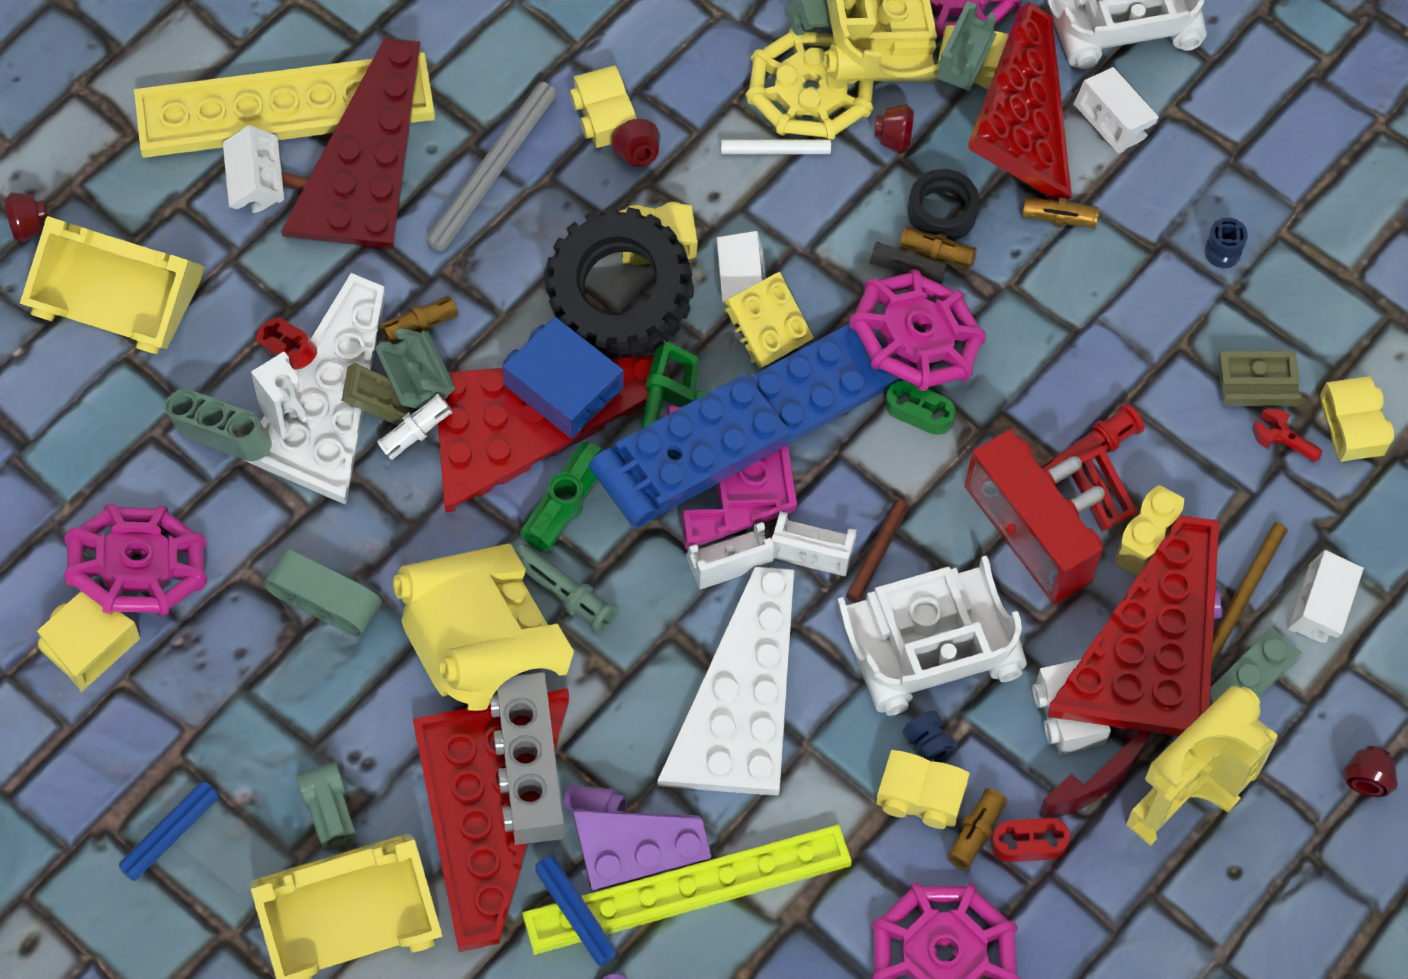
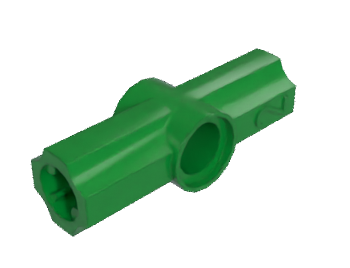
M591 441L589 443L581 442L561 473L554 475L550 479L548 492L520 531L521 537L528 542L529 546L540 552H550L569 522L581 514L584 500L598 481L588 465L596 455L603 451L602 447ZM563 493H569L574 496L568 500L558 498Z

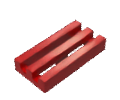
M1102 445L1078 456L1093 486H1101L1105 491V496L1101 501L1111 519L1108 518L1100 501L1089 507L1101 532L1138 514ZM1094 457L1124 511L1121 514L1117 510L1104 481L1101 480L1091 461ZM1082 467L1071 475L1081 494L1092 488Z

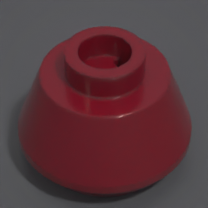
M907 104L885 109L884 116L877 115L874 137L881 138L880 145L897 154H903L909 150L914 110Z
M640 118L632 119L623 123L615 131L612 138V150L619 160L634 167H643L652 163L658 155L660 132L651 121Z
M9 193L4 199L9 226L14 239L24 243L43 231L42 223H45L48 216L43 200L36 202L34 195Z
M1368 746L1366 749L1357 751L1342 771L1346 784L1352 790L1363 795L1386 797L1394 792L1398 786L1395 761L1390 757L1387 750L1377 746Z

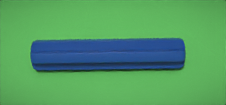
M205 781L200 782L120 861L119 868L122 873L132 881L137 880L218 799L217 791Z
M547 856L535 865L537 875L599 966L607 964L616 957V948L555 857Z

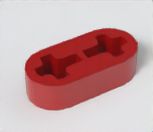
M271 319L265 322L257 331L256 340L265 352L272 358L285 352L289 357L290 366L295 370L308 366L317 355V346L304 331L283 319Z
M1056 818L1009 820L1000 823L994 830L991 839V849L994 855L1004 862L1052 860L1059 858L1065 853L1070 841V832L1064 822ZM1046 831H1052L1053 837L1060 838L1054 847L1049 846L1048 840L1034 839L1044 838ZM1005 834H1012L1013 840L1019 841L1015 849H1009L1007 843L1001 842L1004 840Z

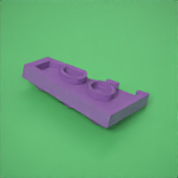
M571 808L589 885L592 890L711 858L703 820L699 815L638 814L613 810L603 812Z

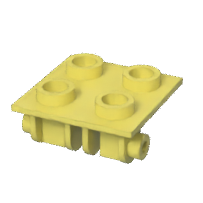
M780 271L724 300L727 307L724 311L728 313L734 325L739 324L740 327L734 330L736 333L739 331L743 332L745 337L741 338L740 342H748L745 347L751 357L750 361L751 363L756 362L758 368L772 363L814 339Z

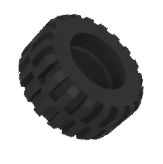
M608 207L604 215L597 216L595 211L584 215L587 221L579 226L574 221L567 227L566 230L569 235L565 239H557L553 246L556 253L554 257H548L546 270L549 276L545 279V286L553 313L556 318L602 354H610L612 359L623 358L624 354L632 353L633 357L645 355L644 350L652 346L656 350L657 347L664 344L663 339L669 334L672 337L677 334L681 329L679 325L681 319H687L691 309L689 301L693 298L694 294L693 274L682 243L680 244L676 234L669 226L664 227L661 224L659 218L652 214L645 217L641 215L639 209L628 207L627 212L623 213L619 212L617 207ZM617 252H631L643 256L651 264L655 273V288L647 302L637 310L623 315H608L596 310L588 301L585 293V281L591 268L605 256Z

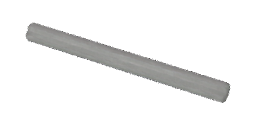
M545 82L538 83L427 236L428 245L431 248L442 252L448 247L555 98L553 86Z

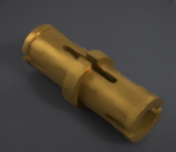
M1026 195L1022 219L1028 218L1055 223L1054 227L1060 228L1065 224L1095 230L1099 206L1092 207L1066 202V198L1061 197L1056 201ZM1046 208L1077 213V216L1049 213L1043 210Z
M910 226L904 228L899 243L900 249L929 257L930 262L939 263L941 261L968 271L972 269L977 255L976 247L947 239V236L938 233L936 236L911 228Z
M447 295L422 307L415 305L409 308V312L380 323V331L385 341L395 344L401 341L397 338L395 330L409 329L419 333L422 331L429 333L430 328L458 318V310L455 302L451 300V296Z
M986 788L971 816L965 817L961 823L963 830L946 856L947 860L959 869L970 870L971 864L983 843L990 841L993 836L992 827L1008 803L1007 798L1000 792Z

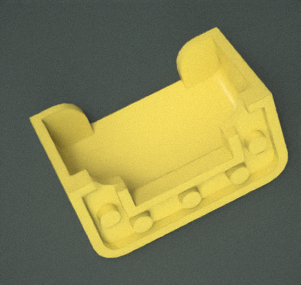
M47 216L20 304L32 307L30 315L53 321L54 315L66 317L137 340L135 348L158 355L160 348L168 349L201 282L205 266Z
M411 834L382 840L266 875L250 882V889L276 979H312V976L317 974L320 969L398 945L400 947L409 946L411 952L422 951L435 946L434 939L443 937L416 842Z

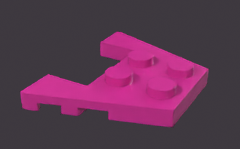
M669 406L666 415L680 409V407ZM788 445L716 484L719 509L683 510L680 518L685 549L694 544L699 546L751 528L755 524L776 519L779 517L780 511L788 514L795 511L797 501Z

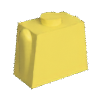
M82 591L69 603L58 606L51 614L50 620L37 630L40 637L38 640L40 651L70 678L80 692H83L140 640L134 621L121 612H114L112 615L103 613V608Z

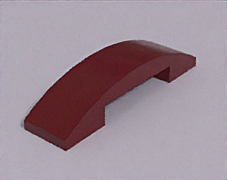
M1125 728L1122 738L1128 744L1085 784L1071 773L1043 800L1039 815L1042 818H1058L1081 810L1105 796L1135 766L1152 732Z

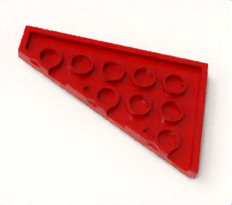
M1029 2L1018 9L968 145L969 150L1058 201L1059 197L1071 198L1072 192L1053 18Z
M654 355L610 359L624 370V389L573 439L504 386L503 368L448 372L455 389L445 401L453 413L438 423L445 513L456 511V506L478 494L481 497L490 492L496 485L505 484L529 471L531 465L551 454L556 456L565 451L569 445L580 443L603 430L604 425L624 414L629 416L638 411L647 402L648 391L645 388Z
M1184 515L1178 517L1166 538L1158 546L1153 557L1146 567L1142 569L1127 591L1126 596L1115 608L1108 622L1088 647L1079 664L1070 673L1054 700L1050 702L1047 717L1180 736L1209 708L1219 534L1218 520Z
M568 688L547 692L554 751H556L570 702ZM489 704L486 710H467L465 708L413 719V725L458 951L462 952L500 944L528 848V844L515 845L514 831L505 832L503 807L510 806L509 792L501 793L498 769L506 768L504 754L496 755L494 731L502 730L500 717L492 718L491 704ZM518 716L511 722L515 725L523 726L528 724L531 719L526 716ZM529 753L521 754L516 758L518 762L523 764L531 763L536 759L534 755ZM528 791L522 794L520 798L526 802H534L541 795L534 791Z

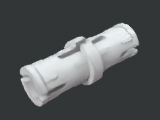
M437 393L412 415L408 412L403 416L404 421L379 439L377 443L386 455L389 454L388 457L394 460L402 451L418 439L423 441L428 437L426 433L448 415H451L453 411Z

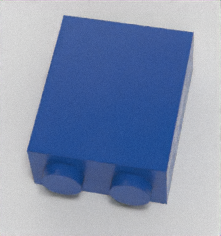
M556 317L552 318L546 325L538 326L531 334L529 341L520 350H513L506 357L502 366L504 386L571 439L624 389V370Z

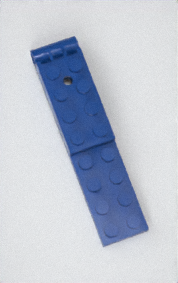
M849 323L750 377L745 373L614 444V448H608L596 455L590 461L588 467L633 529H638L665 512L887 391L893 383L903 381V379L882 369L875 370L870 365L872 360L859 335L851 329ZM878 339V341H879V343H880L882 349H884V348H885L884 345H883V344L880 342V340Z

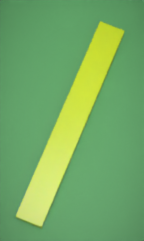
M837 824L600 890L581 897L606 935L850 867L852 861L840 826ZM557 903L522 912L534 955L582 942Z

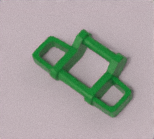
M666 342L656 348L645 389L648 391V397L641 429L659 420L662 400L681 408L709 393L696 391L699 359L696 355L671 342ZM667 357L683 366L682 384L663 375Z

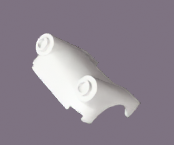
M1044 0L1053 18L1055 29L1069 64L1080 69H1089L1095 66L1103 54L1102 49L1170 37L1176 48L1193 50L1199 47L1207 36L1202 12L1205 0Z
M987 556L981 557L978 568L958 573L957 568L950 569L949 566L876 587L875 591L867 593L866 600L846 606L843 597L837 599V616L875 708L878 712H886L888 716L906 711L909 708L908 703L913 699L912 693L985 671L989 672L991 678L999 679L1000 682H1009L1020 677L1022 669L1027 665L1020 641L1022 627L1018 611L1012 612L1010 616L1002 605L994 584Z

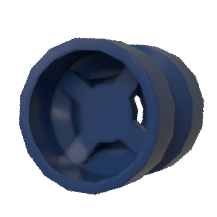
M1228 217L1221 218L1212 225L1204 250L1205 257L1209 263L1219 268H1231L1239 262L1248 236L1247 229L1243 223Z
M929 711L919 715L909 722L902 731L908 742L916 745L918 749L917 756L929 761L941 762L949 757L958 747L952 735L945 733L942 729L943 721L936 711Z

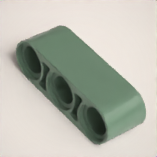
M189 389L177 390L167 398L164 404L166 414L180 435L185 439L246 461L260 460L269 453L272 447V440L256 414L249 410Z
M288 549L283 551L263 581L264 587L275 597L356 637L363 635L382 605L381 598L367 587Z

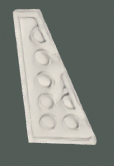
M353 273L349 275L311 338L317 346L315 359L302 369H293L299 379V388H295L296 399L305 410L306 421H300L298 415L294 412L286 413L283 418L288 422L291 435L282 439L264 416L261 424L272 440V447L269 453L260 460L246 462L346 505L364 411L341 401L348 366L357 363L372 370L386 295L384 286Z
M754 568L658 778V787L779 796L794 570Z

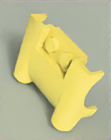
M826 0L834 44L831 45L830 50L825 51L823 62L826 73H830L833 80L936 83L939 64L934 65L932 54L936 49L935 40L937 34L930 0Z
M510 543L404 565L400 567L398 575H395L393 580L396 597L402 599L405 603L401 620L404 631L433 685L442 697L448 694L455 700L468 704L467 710H486L490 699L497 689L508 679L521 672L545 668L556 672L559 676L567 675L574 653L559 625L547 624L524 585L523 578L526 569Z
M1229 687L1151 763L1145 780L1153 786V789L1132 809L1126 823L1131 830L1150 846L1157 840L1156 831L1190 797L1208 800L1228 813L1241 799L1238 795L1251 781L1257 779L1278 735L1258 720L1261 713L1259 707L1260 700L1252 690L1247 687Z

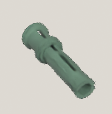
M522 543L516 548L515 552L526 569L525 573L563 601L567 613L572 616L578 615L590 624L592 632L596 635L603 634L612 625L619 612L617 605L606 603L593 593L594 589L589 584H578L555 565L530 548L527 543Z

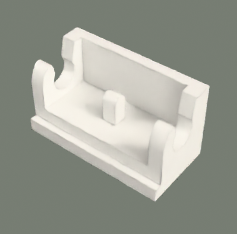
M1114 67L1084 80L1074 102L1077 109L1118 154L1144 140L1148 136L1144 129H1148L1156 124L1159 118Z
M248 125L223 142L229 207L239 209L246 206L247 203L254 202L251 208L252 213L265 210L276 202L280 203L284 200L277 135Z
M758 231L717 237L724 307H726L724 300L766 279L764 250Z
M282 352L251 371L260 411L279 436L285 439L291 435V430L283 416L288 412H294L298 415L300 421L305 422L306 414L304 408L296 399L295 388H299L298 375L290 366L287 354Z
M780 511L772 537L775 546L774 559L846 576L856 539V529L849 528L847 534L789 521L787 518L788 513Z
M763 522L755 524L754 531L716 544L698 549L697 544L688 546L686 558L699 590L752 573L755 567L767 568L773 566L775 546L771 538H765V525Z
M1324 550L1308 566L1288 630L1294 633L1298 632L1323 643H1327L1329 635L1339 638L1343 633L1364 568Z

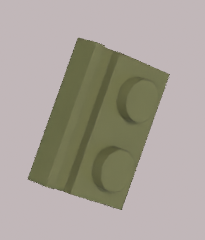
M1220 351L1218 366L1220 386L1223 392V406H1299L1301 394H1299L1298 388L1299 375L1296 351Z

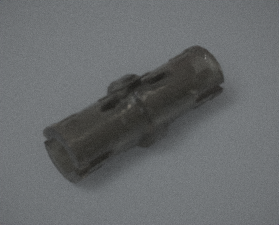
M876 241L869 264L901 272V275L909 273L911 269L919 270L922 276L942 284L948 262L916 254L917 250L911 248L905 251Z

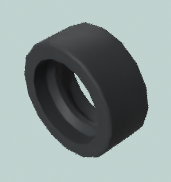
M949 169L931 170L921 175L912 186L907 209L909 221L914 229L936 236L938 233L946 235L947 239L956 241L966 236L975 225L980 203L978 189L971 179L958 171ZM931 193H950L962 200L965 205V211L954 219L936 218L924 210L922 200Z

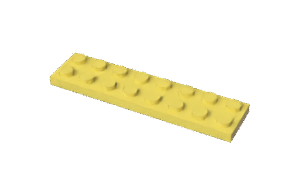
M425 52L420 53L411 123L435 120ZM373 59L134 89L142 158L223 148L225 140L248 125L277 135L278 140L334 133Z

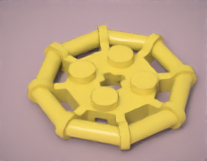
M789 28L787 34L762 50H755L751 55L753 64L746 98L749 104L755 105L774 125L776 133L782 136L789 133L834 140L836 134L862 117H869L874 110L871 104L874 81L833 80L830 73H826L824 69L823 59L825 52L820 48L804 50L803 45L830 48L834 44L833 34L804 31V35L797 36L792 28ZM793 48L795 54L780 63L773 60L788 49ZM766 72L776 76L774 87H764ZM816 81L818 82L819 89L815 90L813 87L806 89L804 87L805 82ZM859 82L858 97L853 98L847 95L848 84ZM771 101H777L787 113L783 115ZM842 108L846 109L845 112H843L833 120L829 118V116H831L838 110ZM803 115L813 116L812 120H818L819 122L796 120V118L803 119Z

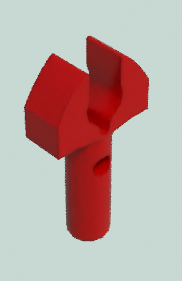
M1265 409L1262 411L1260 419L1272 424L1275 429H1268L1255 420L1252 427L1253 434L1258 444L1266 449H1269L1273 443H1283L1312 462L1320 459L1322 449L1289 429L1288 420L1290 415L1281 409Z

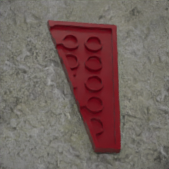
M391 38L383 39L281 230L282 237L394 249L421 42Z

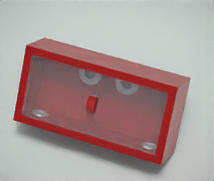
M1010 429L972 451L964 487L1052 604L1055 605L1093 581L1103 551L1102 542L1098 534L1092 528L1088 529L1081 521L1079 513L1101 501L1105 496V491L1101 486H1094L1072 500L1064 498L1056 488V483L1081 468L1082 462L1077 456L1070 457L1049 470L1041 469L1033 458V453L1028 443L1024 439H1018Z

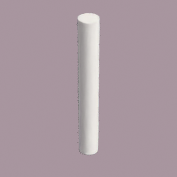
M721 140V154H831V140Z

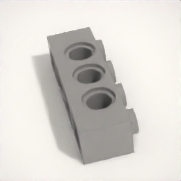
M545 672L515 675L504 682L490 699L492 718L500 717L502 729L494 731L496 755L504 754L506 768L498 769L501 793L509 792L510 806L503 807L505 832L514 831L515 845L564 839V822ZM518 716H526L531 719L528 724L518 726L511 722ZM529 753L536 757L533 762L523 764L516 760L519 755ZM528 791H534L541 795L534 802H526L520 798L522 794Z

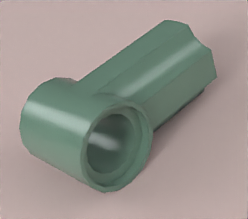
M336 762L297 773L296 777L306 809L310 808L314 827L322 848L340 847L355 838L354 827L344 800L346 793Z

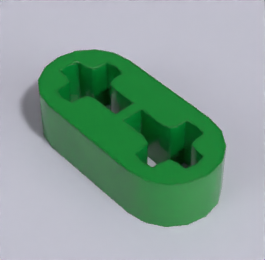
M897 381L888 388L885 405L888 413L894 418L935 435L944 434L953 427L956 409L955 405L948 398L928 389L926 391L917 390L915 385L907 381ZM903 395L909 397V401H906L903 405L897 403V399H901ZM938 410L944 412V416H941L938 420L932 419V414H935Z

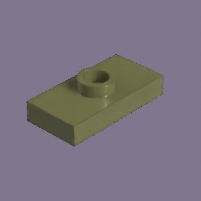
M357 363L347 367L341 401L397 426L404 421L402 417L408 412L412 415L416 411L415 408L401 405L388 377Z

